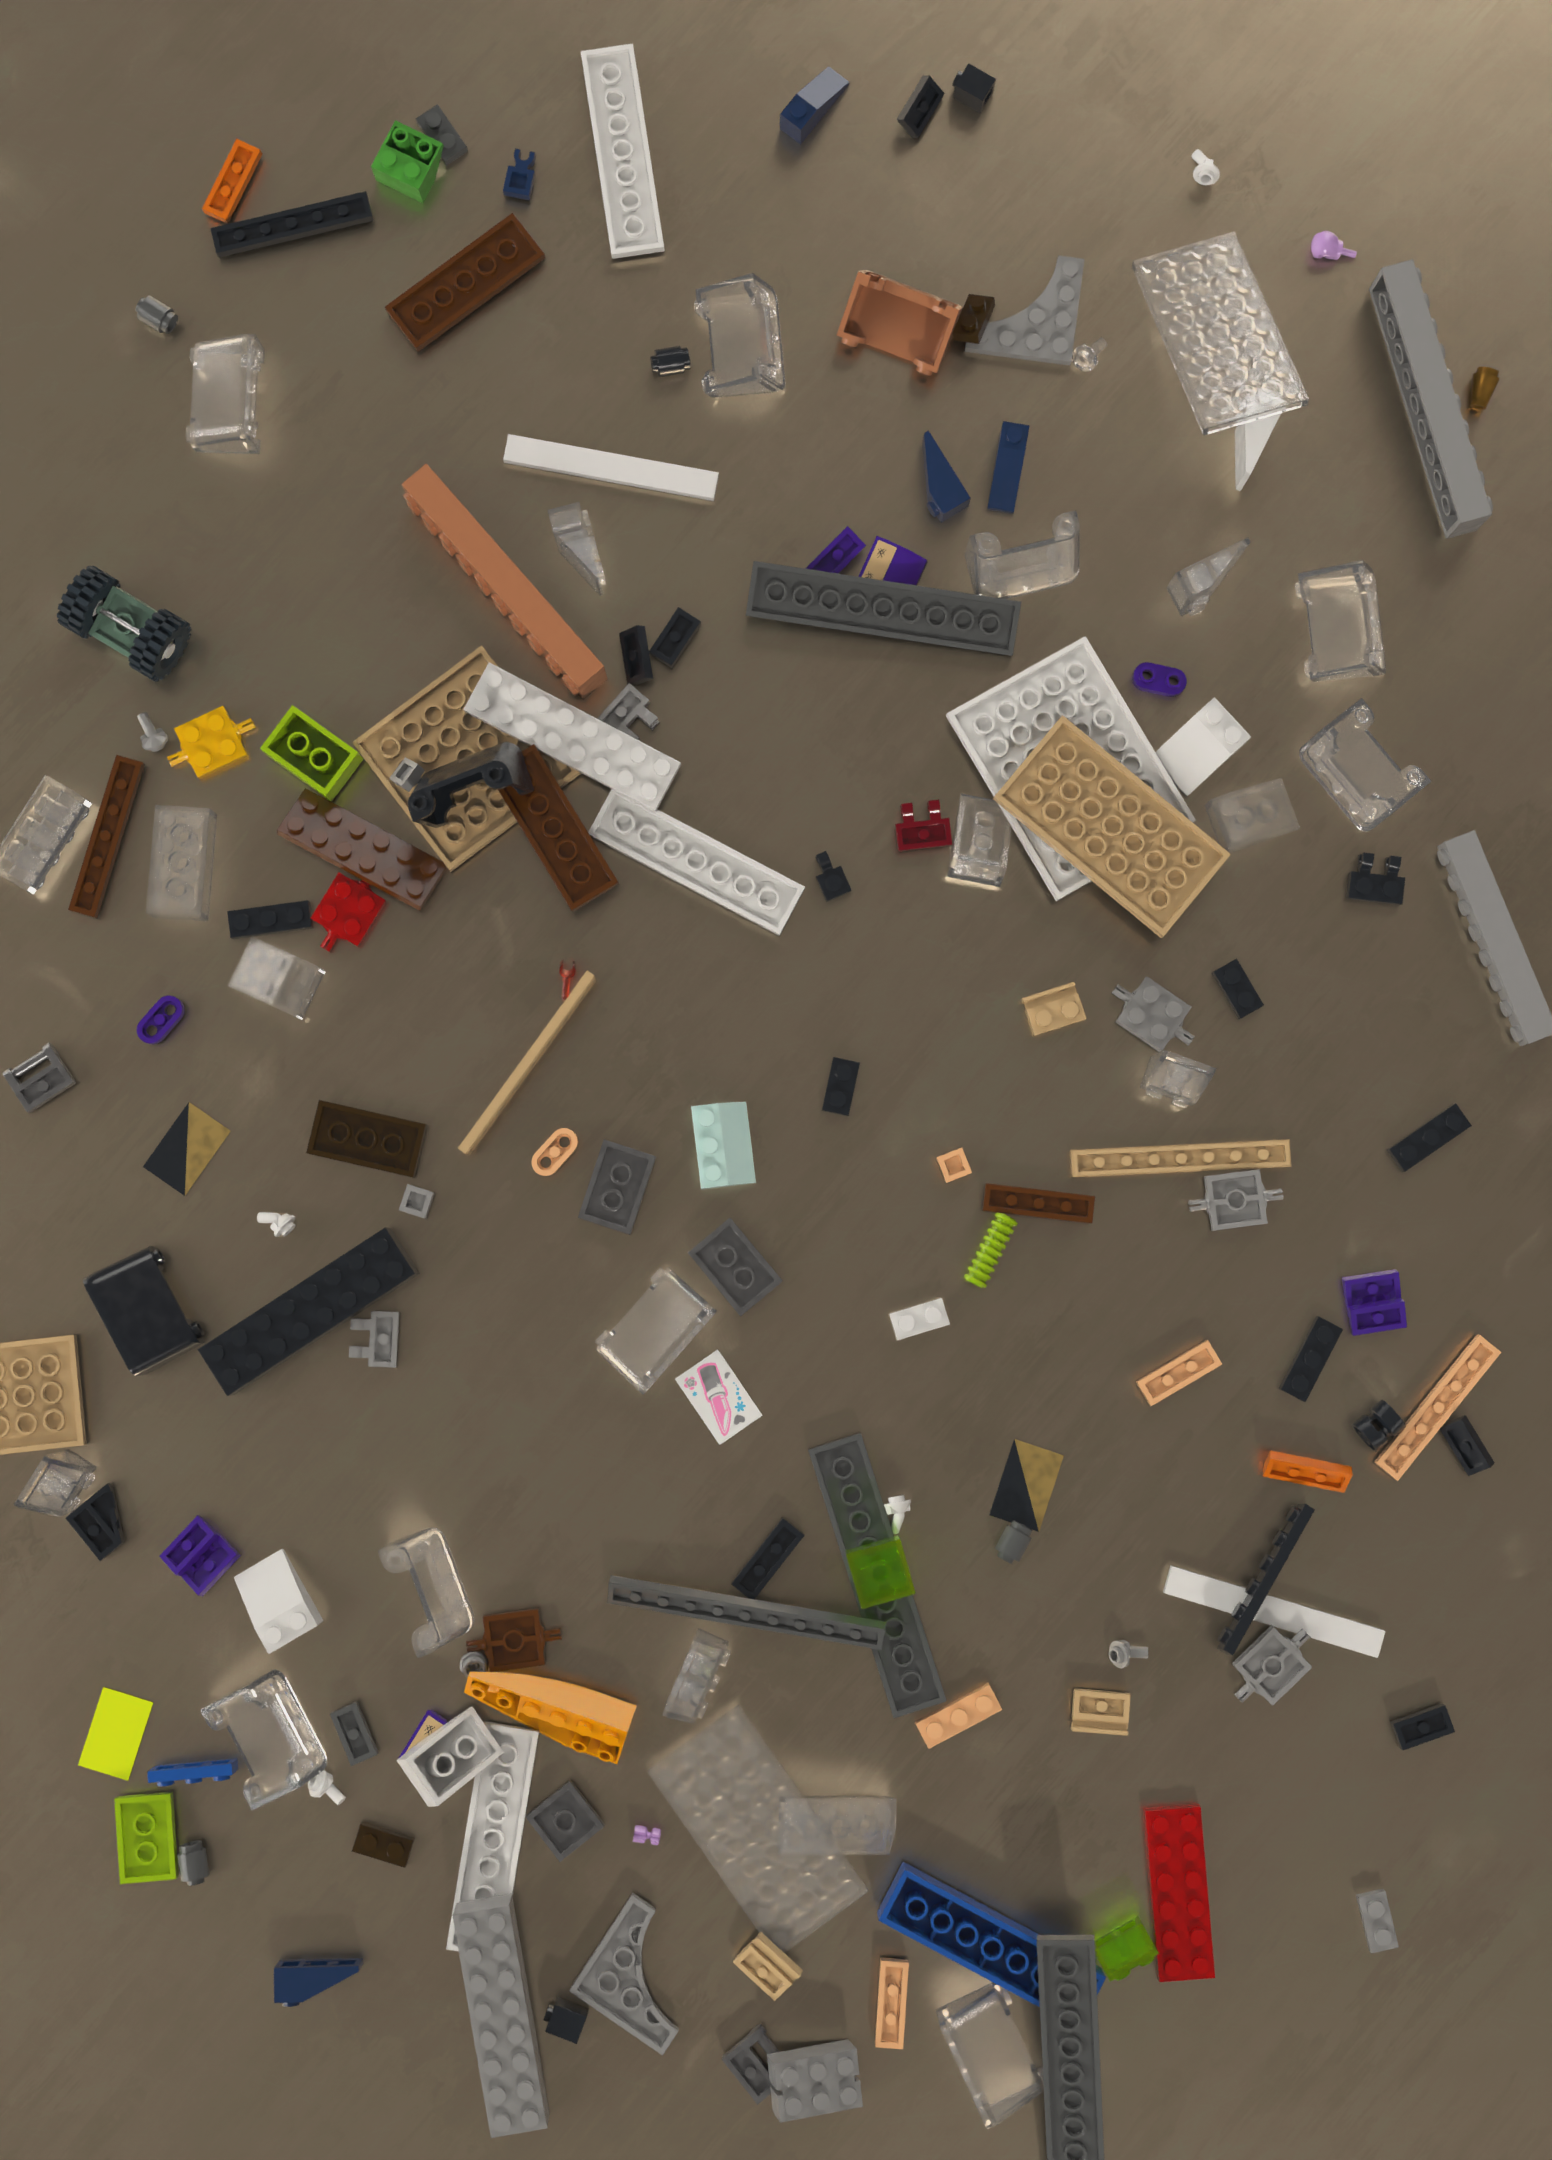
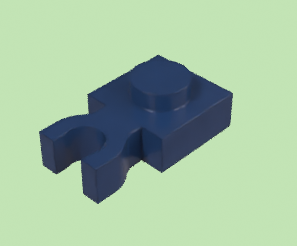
M515 148L514 159L516 165L515 167L508 165L503 194L505 196L530 200L535 179V172L530 170V168L535 163L536 155L535 152L530 151L529 158L521 160V150Z

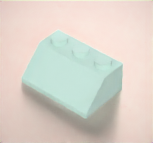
M746 1102L691 1106L701 1189L756 1183Z

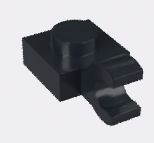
M826 851L817 854L816 860L823 874L816 876V880L826 902L851 892L852 890L842 867L839 866L833 869Z

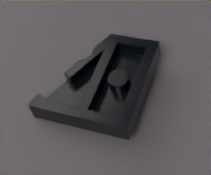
M111 1483L103 1486L65 1518L99 1561L105 1559L124 1543Z

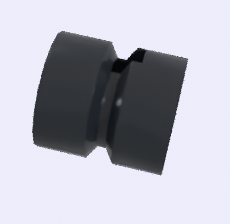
M1380 1400L1370 1409L1369 1416H1361L1352 1424V1427L1359 1437L1373 1451L1377 1452L1388 1443V1436L1395 1437L1406 1428V1425L1388 1403ZM1376 1423L1381 1430L1377 1431L1373 1424Z

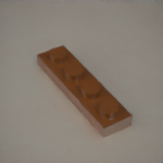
M985 1183L982 1211L1091 1224L1093 1221L1095 1196Z

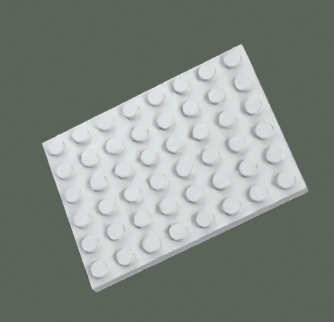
M1086 636L946 714L948 721L993 796L998 793L1063 715L1193 823L1196 821ZM999 805L1055 901L1091 882L1088 877Z

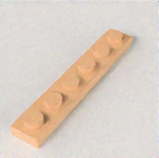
M1477 1334L1406 1421V1428L1389 1442L1374 1463L1398 1481L1501 1352L1485 1338Z

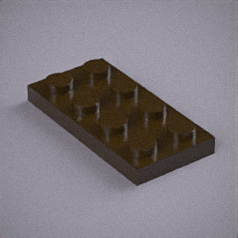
M319 1100L306 1153L415 1178L427 1124Z

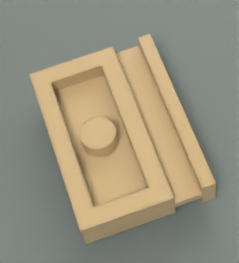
M1075 982L1022 998L1034 1037L1087 1019L1075 987Z
M1074 1688L1071 1730L1128 1736L1130 1693Z
M762 1932L733 1961L740 1970L774 2001L792 1985L793 1981L801 1976L803 1971Z

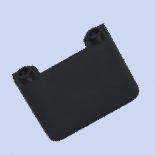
M504 742L426 772L408 800V809L412 821L434 828L449 824L446 818L450 808L457 806L453 793L484 781L489 787L494 789L511 786L522 796L535 791L521 749L513 743Z
M149 1246L83 1278V1284L123 1361L134 1376L147 1375L205 1343L202 1338L204 1336L202 1327L197 1321L192 1322L190 1319H186L161 1272L166 1261L162 1252L158 1248L155 1249L154 1246Z

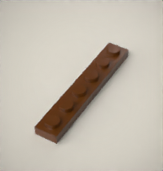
M119 755L115 757L68 908L72 912L98 918L145 766L141 761Z

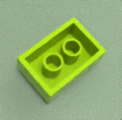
M293 705L260 748L269 758L331 802L363 761V757L359 752Z

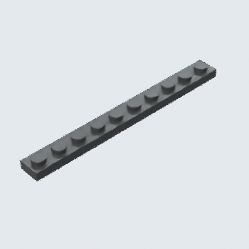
M613 1575L610 1576L607 1603L882 1650L885 1621Z

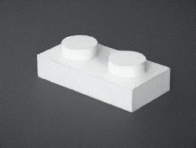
M942 1298L889 1314L897 1340L950 1325Z

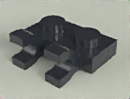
M1359 854L1357 872H1349L1346 899L1402 905L1406 877H1397L1402 857H1386L1384 875L1371 873L1374 854Z

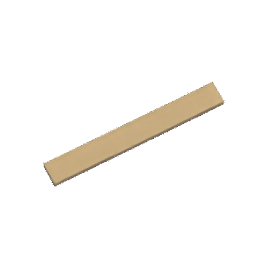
M588 970L585 972L458 1147L460 1151L471 1155L596 983L595 975Z
M1290 1139L1070 1150L1072 1178L1291 1167Z

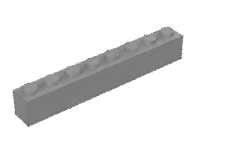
M1475 830L1443 842L1437 846L1439 850L1437 851L1438 859L1441 865L1445 866L1448 871L1450 888L1456 891L1460 900L1458 901L1459 910L1463 916L1467 917L1470 924L1468 927L1469 934L1473 941H1477L1480 949V961L1485 967L1487 966L1491 975L1489 977L1490 985L1495 992H1498L1501 999L1500 1009L1511 1023L1510 1033L1512 1038L1521 1047L1551 1036V1012Z

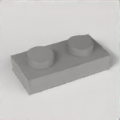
M1378 1889L1357 1894L1356 1898L1369 1951L1376 1953L1398 1948L1399 1945L1386 1891Z

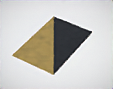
M188 1102L143 1167L185 1196L231 1131Z
M1014 1439L989 1515L1008 1522L1015 1520L1031 1530L1039 1532L1064 1456Z

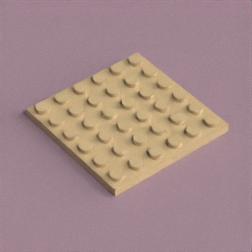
M482 645L352 742L411 821L408 800L416 786L412 787L410 792L389 779L405 757L417 763L425 770L421 775L422 778L430 770L500 743H513L521 751L530 747L463 710L488 663L490 662L497 666ZM538 751L561 789L580 775V772ZM485 781L453 793L457 806L450 808L446 818L449 824L434 828L413 822L450 872L517 823L498 789L489 787Z

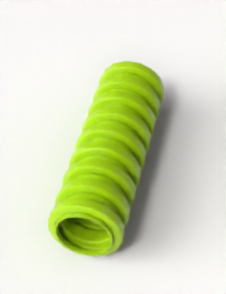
M995 1213L996 1219L991 1221L992 1227L987 1229V1232H989L988 1236L985 1235L983 1237L985 1242L984 1244L980 1243L979 1247H981V1250L976 1251L977 1258L972 1259L974 1264L972 1267L969 1266L968 1270L970 1272L964 1276L967 1281L981 1288L987 1287L986 1281L991 1279L989 1275L995 1271L993 1267L995 1264L998 1265V1257L1003 1255L1001 1250L1006 1249L1004 1244L1006 1241H1010L1008 1236L1014 1233L1012 1228L1018 1224L1015 1219L1003 1213Z

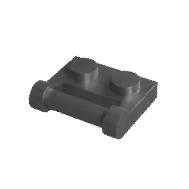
M50 1042L42 1046L43 1050L13 1069L8 1068L3 1072L5 1079L27 1113L33 1112L76 1084V1081L59 1057L56 1048ZM47 1059L50 1060L51 1065L21 1084L19 1080L21 1076Z
M762 2024L755 2026L746 2037L722 2056V2061L757 2105L771 2094L770 2086L773 2085L769 2080L767 2066L751 2046L758 2042L766 2054L779 2052L765 2034L766 2029Z

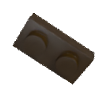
M975 294L968 295L953 330L954 341L980 343L995 307L994 297Z
M361 1822L352 1852L405 1868L415 1838Z

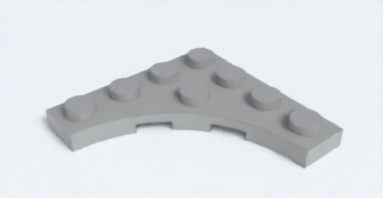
M1058 256L1053 276L1043 293L1021 312L1002 320L988 322L980 343L966 342L965 352L1070 366L1084 259Z
M632 1893L570 1987L569 1992L663 2056L678 2033L679 2028L669 2021L657 2007L649 1993L643 1974V1940L656 1908Z

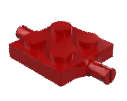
M338 872L310 918L322 925L328 932L320 947L330 952L337 939L347 940L359 947L385 905L386 900L375 894L367 882L352 880Z

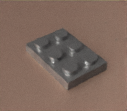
M604 1139L578 1218L631 1235L656 1156Z
M731 1218L726 1220L688 1252L740 1317L782 1282V1279Z

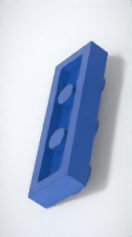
M238 1758L154 1766L147 1771L148 1783L157 1782V1786H169L175 1784L174 1781L185 1780L186 1784L202 1782V1778L213 1777V1781L228 1780L230 1775H233L238 1770Z

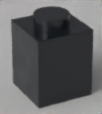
M968 63L964 72L959 71L953 81L952 86L955 87L953 98L981 114L994 92L996 78Z
M557 1997L555 2005L549 2004L543 2021L548 2022L545 2032L577 2044L589 2008Z

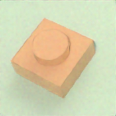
M963 1148L936 1157L946 1183L972 1173Z

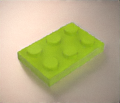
M173 1791L117 1796L114 1799L120 1884L177 1879L179 1873Z

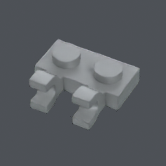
M630 683L597 718L639 741L640 737L628 728L637 717L652 731L660 723L658 717L646 708L650 704L649 699Z
M371 1311V1319L352 1318L350 1330H370L369 1347L349 1346V1358H368V1367L396 1368L400 1312Z

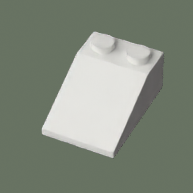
M1256 389L1252 397L1247 395L1235 418L1239 422L1235 429V487L1238 491L1242 490L1251 475L1286 404L1259 389Z
M1214 697L1156 751V754L1175 786L1187 797L1245 745L1251 736Z
M283 1548L234 1577L254 1629L268 1654L324 1621Z
M471 1706L417 1743L397 1759V1762L427 1806L432 1807L443 1803L504 1752L473 1706Z

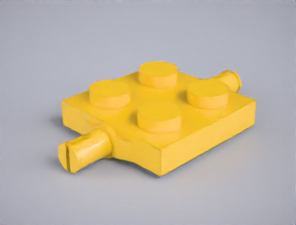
M224 706L218 707L174 728L180 740L181 751L167 756V759L172 767L185 760L192 765L197 778L200 779L247 757L248 754L242 743L241 734L255 729V724L249 718L236 725L231 720Z

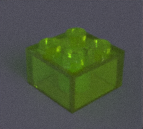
M899 1535L845 1550L861 1609L916 1594Z

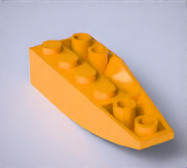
M470 1672L464 1693L534 1730H538L539 1733L566 1747L618 1764L637 1705L575 1684L538 1676L503 1672Z

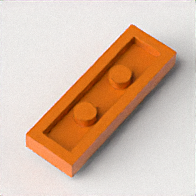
M236 139L202 207L205 214L227 224L229 223L260 161L262 152L259 148Z
M1270 1450L1263 1466V1477L1345 1493L1352 1477V1467Z

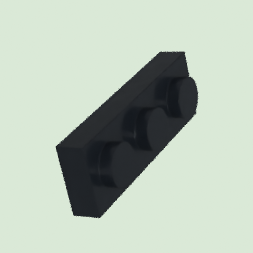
M309 900L227 911L231 939L313 929V920L310 919L312 913Z
M1455 1103L1388 1148L1387 1151L1400 1170L1406 1172L1472 1125Z
M1316 1316L1279 1389L1306 1403L1343 1329Z
M782 1517L731 1582V1585L749 1599H755L805 1535Z

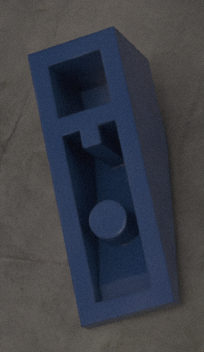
M828 66L802 88L780 113V129L801 144L848 87L849 81Z
M1003 421L987 509L1014 513L1030 425Z
M928 430L924 433L922 441L928 500L926 504L932 516H938L942 523L969 507L971 497Z
M363 1958L279 1960L274 1967V2003H282L285 2007L299 2005L300 2002H304L358 1973L363 1965Z

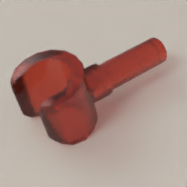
M562 960L559 967V973L563 977L561 999L566 1000L569 994L571 978L576 972V963L573 961V968L565 970L563 968L564 960Z

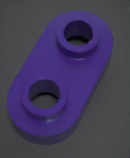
M1149 662L1139 664L1132 674V682L1137 689L1168 697L1180 695L1187 684V678L1180 669ZM1149 672L1152 676L1151 679H1145L1142 673ZM1171 677L1176 678L1177 681H1178V684H1177V685H1172V684H1170L1169 678H1171Z
M170 995L161 997L138 1023V1037L148 1044L160 1043L184 1016L185 1008L182 1001ZM173 1005L175 1012L172 1015H168L167 1009ZM152 1026H156L157 1033L151 1036L149 1029Z

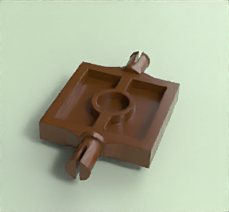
M539 1608L489 1614L483 1616V1639L466 1641V1647H468V1653L484 1650L488 1658L489 1672L543 1666L546 1664L545 1644L547 1641L562 1640L561 1628L544 1630L540 1620Z

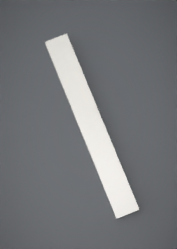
M508 434L503 458L504 463L710 501H714L719 472Z
M1170 1565L1163 1589L1165 1594L1231 1614L1239 1602L1243 1603L1248 1595L1244 1587ZM1270 1595L1266 1596L1253 1619L1254 1621L1298 1633L1303 1629L1313 1639L1376 1658L1379 1656L1385 1631Z

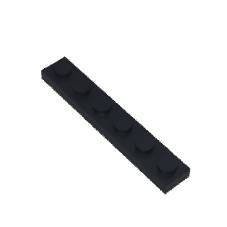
M364 191L210 229L216 254L220 258L374 221L367 192Z
M1298 1504L1297 1507L1293 1506L1286 1517V1520L1289 1521L1284 1531L1280 1530L1276 1534L1272 1543L1275 1547L1270 1555L1266 1554L1259 1565L1261 1572L1257 1579L1253 1578L1247 1585L1245 1592L1248 1595L1243 1603L1239 1602L1234 1608L1231 1615L1234 1619L1229 1628L1225 1627L1218 1637L1220 1644L1217 1649L1227 1655H1234L1315 1509L1307 1504Z

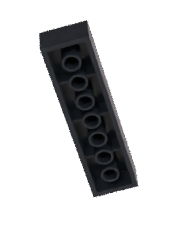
M385 1227L197 1350L227 1396L235 1395L420 1273L391 1228Z

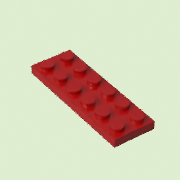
M1196 1804L1143 1808L1158 1981L1172 1982L1215 1978L1201 1806Z

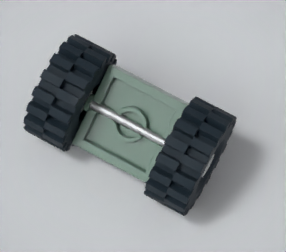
M96 566L83 568L80 571V575H76L73 578L74 582L72 584L69 583L67 586L66 594L62 595L61 599L63 601L58 606V610H60L57 613L58 623L84 639L95 637L128 657V661H130L129 666L155 682L163 680L166 674L169 675L171 673L172 667H176L178 659L184 654L183 650L188 646L187 640L191 637L189 633L191 631L190 623L167 609H159L157 611L122 590L117 579Z

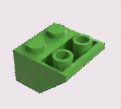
M395 120L371 165L376 181L424 203L435 182L444 145Z

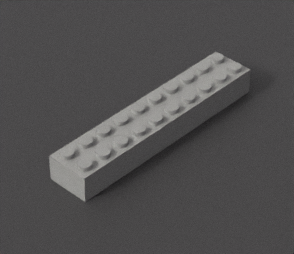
M1411 259L1382 267L1370 286L1369 292L1445 538L1448 539L1477 531L1492 515L1493 504L1484 489V475L1482 471L1478 470L1476 449L1470 444L1468 438L1469 426L1467 421L1463 420L1460 412L1461 401L1459 396L1455 394L1452 386V372L1446 367L1444 346L1441 343L1439 344L1436 335L1437 323L1434 318H1431L1429 312V297L1426 293H1423L1421 272L1419 268L1415 267L1414 260Z

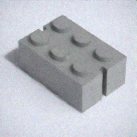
M849 2039L767 2054L769 2080L773 2085L770 2086L772 2109L780 2123L863 2107L861 2084L856 2076L859 2075L857 2048Z

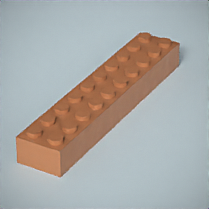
M427 463L402 483L405 491L403 497L407 501V506L417 517L421 516L425 522V527L434 537L438 534L439 539L442 541V546L451 556L456 554L460 567L469 577L472 574L474 575L473 577L477 581L479 589L486 596L492 595L491 598L499 612L503 616L509 615L512 626L521 636L527 635L526 638L530 642L529 645L538 656L542 654L545 656L547 666L555 676L559 674L563 676L562 679L565 682V687L574 697L578 694L584 700L607 680L604 665Z

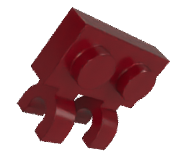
M939 799L927 802L929 820L914 822L912 803L901 804L900 809L903 823L895 824L898 852L952 846L950 819H941Z

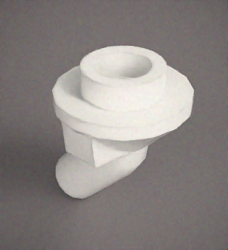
M1199 149L1195 150L1191 156L1198 164L1193 171L1194 180L1202 185L1214 184L1220 177L1218 167L1213 165L1214 160L1208 159Z
M259 1212L257 1215L259 1223H272L270 1228L274 1231L275 1237L280 1235L287 1236L296 1226L293 1223L296 1217L287 1213L281 1216L278 1213Z
M904 1495L889 1497V1503L884 1504L887 1515L894 1514L890 1523L893 1534L899 1533L905 1512L911 1510V1499L905 1500Z
M321 1769L311 1775L308 1781L310 1796L320 1798L326 1793L337 1805H340L346 1799L337 1787L332 1784L333 1776Z

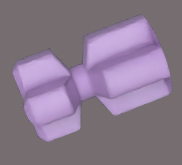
M635 1825L633 1842L645 1843L646 1839H650L652 1845H659L661 1829L653 1828L651 1832H648L646 1826Z

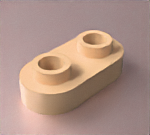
M567 1128L556 1130L533 1155L532 1167L534 1171L542 1176H551L556 1173L578 1147L577 1135ZM563 1137H567L570 1140V1144L567 1147H561L560 1140ZM548 1157L551 1159V1165L548 1168L542 1166L543 1158Z

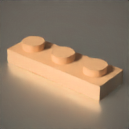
M1206 1340L1139 1379L1136 1383L1148 1404L1153 1406L1221 1366L1222 1363L1210 1342Z
M989 1683L921 1718L915 1724L928 1749L996 1714L1002 1708Z
M880 1958L875 2047L903 2049L909 1961L907 1959Z

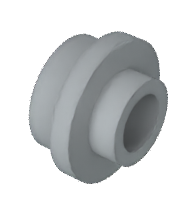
M469 1652L460 1660V1670L467 1678L470 1672H485L488 1667L487 1658L481 1652Z

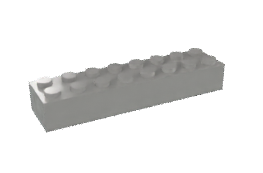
M512 1894L456 1903L453 1921L490 2136L495 2138L546 2129L550 2112Z

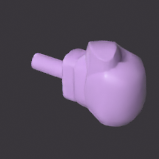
M1322 231L1315 234L1311 242L1312 255L1317 259L1325 257L1338 260L1340 255L1355 258L1357 255V251L1343 248V241L1338 240V237L1330 231Z

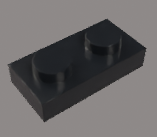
M930 75L922 76L896 119L912 138H919L945 94Z
M678 607L649 650V654L670 668H673L700 627L701 621Z
M636 625L620 632L619 637L627 685L630 683L632 686H636L653 679L645 626Z
M1237 958L1212 972L1213 977L1238 1020L1264 1006Z
M833 1057L822 1111L849 1116L860 1062Z
M1466 1415L1444 1423L1440 1428V1431L1468 1476L1491 1468L1494 1465V1460Z
M1443 1703L1391 1721L1397 1742L1403 1751L1455 1732L1446 1705Z

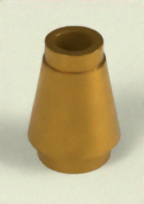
M1478 367L1476 373H1473L1470 404L1472 408L1486 409L1500 380L1498 370L1489 367Z

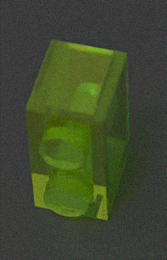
M1138 1916L1095 1940V1956L1110 1982L1114 1979L1119 1981L1126 1978L1130 1974V1970L1138 1965L1142 1967L1150 1964L1155 1959L1154 1956L1159 1954Z

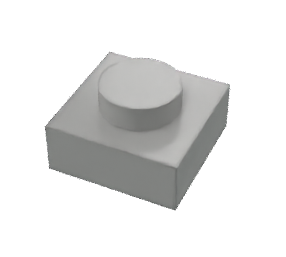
M405 757L389 779L399 787L410 792L412 787L418 784L425 770L417 763Z
M407 1184L399 1210L426 1219L435 1193Z

